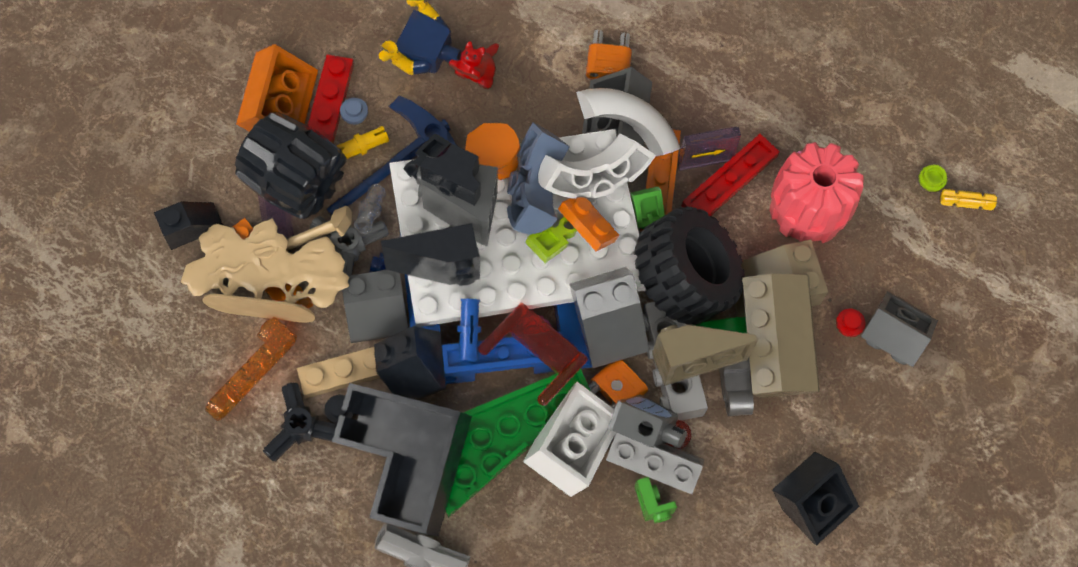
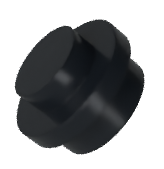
M345 395L332 396L325 404V415L334 424L338 423L340 415L351 419L354 416V413L342 410Z

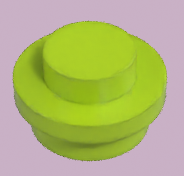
M939 165L926 166L919 174V183L927 191H940L947 183L946 171Z

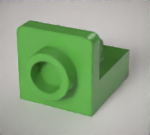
M659 187L631 192L638 228L644 229L665 215L662 190Z
M649 477L637 480L634 488L645 522L654 520V523H661L671 519V514L675 513L677 509L676 502L673 501L658 506L657 503L661 502L656 484L651 485Z

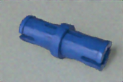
M461 298L460 326H457V332H460L458 359L478 360V333H481V326H478L480 299Z

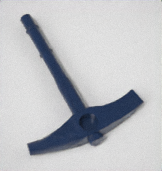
M399 95L389 108L400 114L410 123L418 138L393 156L376 172L362 180L360 184L343 197L338 198L335 203L326 209L329 215L332 217L334 210L351 205L391 174L389 163L415 158L417 156L415 152L435 133L457 146L449 133L451 128L448 122L443 119L438 121L425 109Z

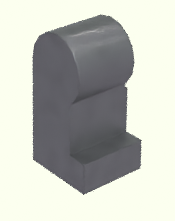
M750 360L720 368L723 401H725L727 415H752L754 400L750 379Z

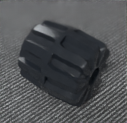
M273 112L260 119L243 140L235 159V174L241 182L270 204L297 218L307 219L311 215L318 213L323 208L324 200L331 199L336 192L334 186L337 181L343 178L344 172L341 171V168L346 163V156L342 153L341 149L315 129L285 114Z

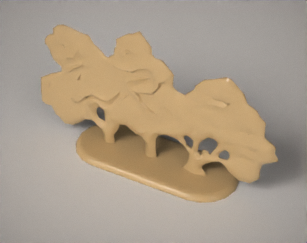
M273 218L255 225L249 237L244 240L236 233L234 227L214 224L209 227L207 232L199 236L201 250L205 253V257L186 265L181 283L188 286V290L193 296H201L211 289H220L223 294H208L202 299L204 304L217 311L235 315L308 323L315 320V314L310 309L295 304V302L309 297L312 304L319 308H327L334 303L338 291L349 287V276L343 272L344 259L340 253L335 251V245L328 237L309 241L299 251L290 254L286 251L289 243L283 234L277 233L278 227ZM226 277L229 279L228 287L223 285V279ZM303 281L309 283L302 293L297 291L296 295H293L298 284ZM287 283L292 286L290 291L286 290L285 285ZM238 287H244L248 291L253 292L255 296L254 298L233 296V293ZM268 287H278L284 291L286 299L285 301L262 299L263 291ZM316 288L314 294H308L310 289Z

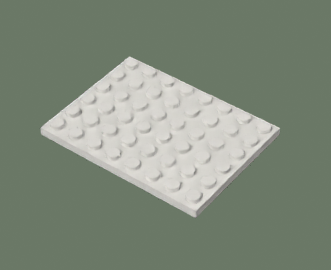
M615 129L559 137L570 146L562 161L577 162L598 155L617 138ZM412 160L389 163L401 237L452 227L423 208L422 197H418L419 184H417L413 176L409 177L403 169ZM510 178L498 180V194L488 246L476 242L480 256L479 280H475L474 283L467 286H459L458 284L448 285L408 275L417 327L460 321L461 298L480 299L479 317L571 303L574 301L569 286L570 283L627 267L633 273L637 291L646 290L644 284H641L638 276L640 273L635 267V259L637 258L635 247L639 232L627 182L616 188L614 193L597 198L586 197L620 235L613 244L597 252L577 231L574 237L566 239L569 242L567 248L545 264L525 243L527 237L531 234L518 232L510 224L507 207L511 205L512 195L507 193ZM553 193V208L558 218L553 226L557 227L559 221L564 217L558 208L563 201L569 198ZM569 221L564 225L567 229L574 228Z

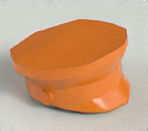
M483 123L467 135L465 150L479 156L480 165L498 167V180L510 178L511 172L516 171L518 168V156L516 155L520 151V143L515 131L508 124Z

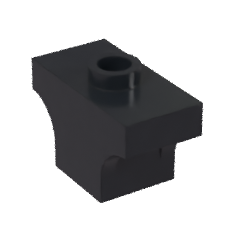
M451 144L444 155L436 158L426 156L421 163L422 180L436 186L446 196L451 197L454 195L474 206L476 205L481 196V183L475 179L479 171V156Z

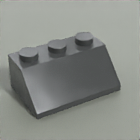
M633 67L591 80L589 89L608 88L620 90L641 98L650 104L653 82ZM606 117L584 119L582 134L615 129L617 136L622 134L644 146V140L633 130L634 127L626 122Z

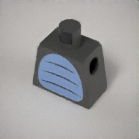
M641 394L618 400L608 429L652 448L666 443L680 448L687 435V431L675 426L678 420L676 413Z

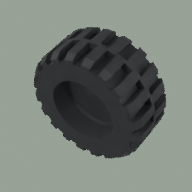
M679 207L646 226L644 231L640 233L635 247V255L637 256L635 267L640 273L638 276L640 283L644 284L647 290L645 291L649 299L652 298L654 300L655 306L659 311H665L667 317L684 324H700L731 308L737 303L743 291L742 277H745V273L741 267L743 263L741 255H738L736 250L737 245L734 240L730 239L727 229L721 227L719 221L713 216L709 217L708 212L694 207Z

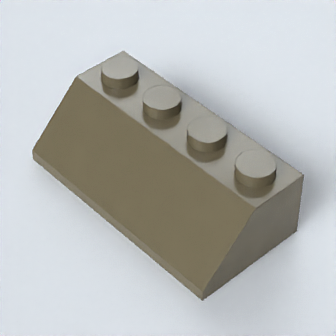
M771 273L742 277L747 334L756 335L758 339L749 357L752 394L760 398L820 392L809 276Z

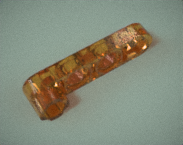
M275 317L268 319L261 326L257 337L264 344L206 404L205 411L215 420L223 419L296 342L297 335Z

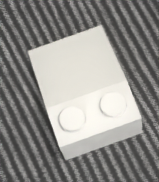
M579 382L574 383L536 437L523 462L572 497L589 486L616 432L608 429L615 409Z

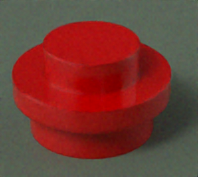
M845 309L836 318L837 329L844 336L856 337L865 329V318L858 310Z

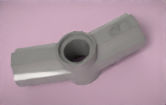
M388 523L383 525L375 540L374 549L404 561L403 564L406 567H468L470 556L440 546L441 544L432 538L419 534L413 535Z

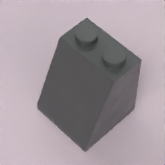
M479 164V171L475 179L481 183V196L474 206L454 195L451 197L446 196L436 186L422 180L419 166L417 173V184H419L418 197H422L423 208L452 227L472 223L476 242L488 246L498 194V167Z

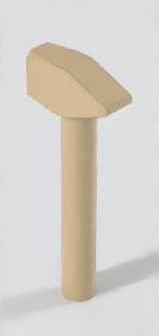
M343 206L334 210L330 221L287 238L289 243L286 251L334 231H337L341 237L344 236L352 223V211L348 206Z

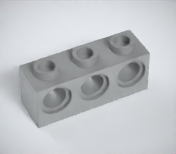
M617 432L606 458L609 462L690 494L694 491L704 464V459L672 446L663 444L652 448Z

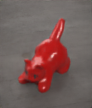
M469 41L461 54V59H451L449 65L455 69L454 74L460 78L471 79L480 87L490 89L496 72L495 62L492 57L497 53L499 45L494 43L486 49L484 47L475 49L472 42Z

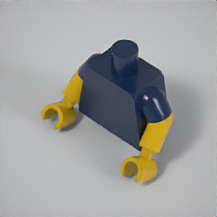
M406 0L409 6H418V11L413 10L397 43L395 44L390 40L384 42L381 46L387 51L382 50L379 53V58L382 61L391 59L392 64L408 75L438 72L443 60L449 62L451 59L459 60L462 50L451 46V30L429 2H424V0Z

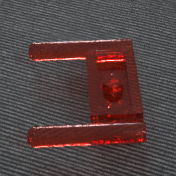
M522 302L478 347L482 355H487L510 332L516 340L555 373H558L556 378L537 397L538 403L542 406H546L588 361L586 355L579 352L573 344L532 310L530 311Z

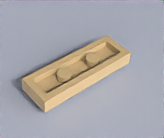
M374 347L297 368L305 399L346 388L349 383L357 385L380 378L376 373Z

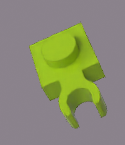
M565 217L559 221L557 227L552 225L541 233L531 234L526 239L525 243L545 264L566 249L569 243L566 239L574 237L577 232L575 228H565L564 225L568 223Z

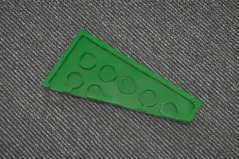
M579 364L463 412L472 416L446 508L448 518L532 446L536 437L574 383L579 382L591 391Z

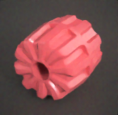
M816 142L806 144L801 153L793 151L779 170L773 184L769 210L771 219L778 222L780 226L779 231L786 238L791 236L799 240V242L812 239V242L821 240L822 243L832 240L853 217L864 187V177L856 172L859 163L854 156H844L841 154L840 146L830 143L826 148L819 147Z

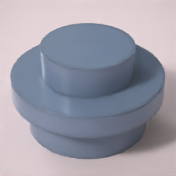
M349 98L342 103L340 114L347 123L357 125L366 119L368 107L359 98Z

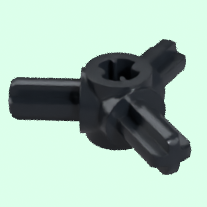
M287 383L282 386V394L287 409L283 414L285 422L280 425L282 431L263 449L264 454L273 462L277 461L294 443L299 446L302 442H312L314 438L332 441L337 426L334 423L320 421L318 415L311 414L310 407L304 405L298 383ZM297 422L305 423L306 426L302 429L299 426L295 427V424Z

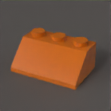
M276 44L256 52L236 125L250 132L260 119L273 112H280L305 124L318 70Z

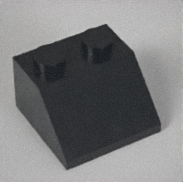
M412 326L374 344L376 373L392 394L421 400L446 389L441 332Z
M817 452L812 453L772 489L784 513L815 545H818L859 507L840 465Z

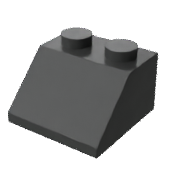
M383 270L349 276V287L343 289L342 292L351 343L389 338L408 329L400 273Z
M887 291L861 337L866 339L865 341L869 346L878 350L883 349L891 354V357L896 362L913 367L930 342L938 320Z

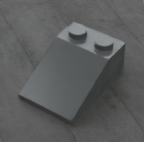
M627 267L569 284L592 368L649 352L638 291L633 273Z

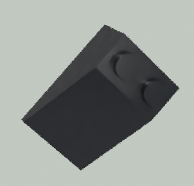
M472 223L381 241L386 270L448 285L458 284L459 286H467L480 279V256Z

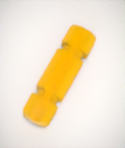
M943 189L940 195V203L946 206L955 204L956 207L979 209L980 206L983 210H994L997 204V196L985 193L983 196L980 192L958 190V193H955V190Z

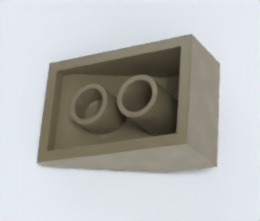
M812 239L783 245L742 260L741 267L744 269L745 277L771 273L808 275L812 306L821 305L828 294ZM744 290L737 303L734 304L737 317H746Z
M671 325L662 329L661 333L658 334L652 355L663 384L666 386L748 360L758 339L756 335L692 325L682 327Z

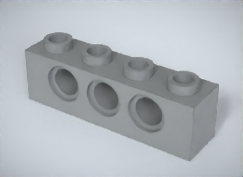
M655 302L644 304L642 314L648 337L649 352H647L649 359L654 360L652 352L658 336L657 330L671 325L682 327L686 324L670 319L666 316L665 311H659L655 306ZM654 360L656 368L652 371L656 387L660 386L663 397H660V405L678 415L677 421L704 416L708 406L700 376L675 382L682 384L686 390L683 393H677L672 389V384L664 386Z

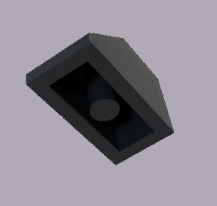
M181 201L154 212L162 234L171 250L199 239V236L207 232L208 228L214 224L223 225L214 202Z

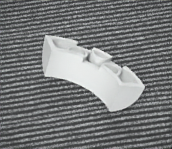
M594 88L576 92L584 119L606 117L628 123L641 136L649 151L656 156L681 149L666 119L653 106L641 98L620 90L608 88Z
M619 134L604 151L586 160L565 162L545 155L540 165L538 182L544 189L562 197L576 199V197H602L614 193L616 188L626 182L634 181L651 164L656 155L638 142Z

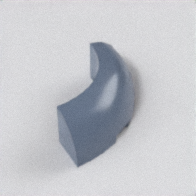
M534 122L527 131L521 143L520 151L516 155L521 159L517 171H513L510 174L507 193L512 195L511 205L507 207L510 224L514 230L525 234L541 233L557 221L558 218L553 208V193L541 187L538 182V173L545 155L562 161L570 148L556 135Z

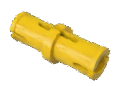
M379 126V128L362 135L357 133L353 135V139L336 146L341 149L347 160L358 154L362 156L367 154L368 150L388 143L389 138L387 133L384 132V127Z

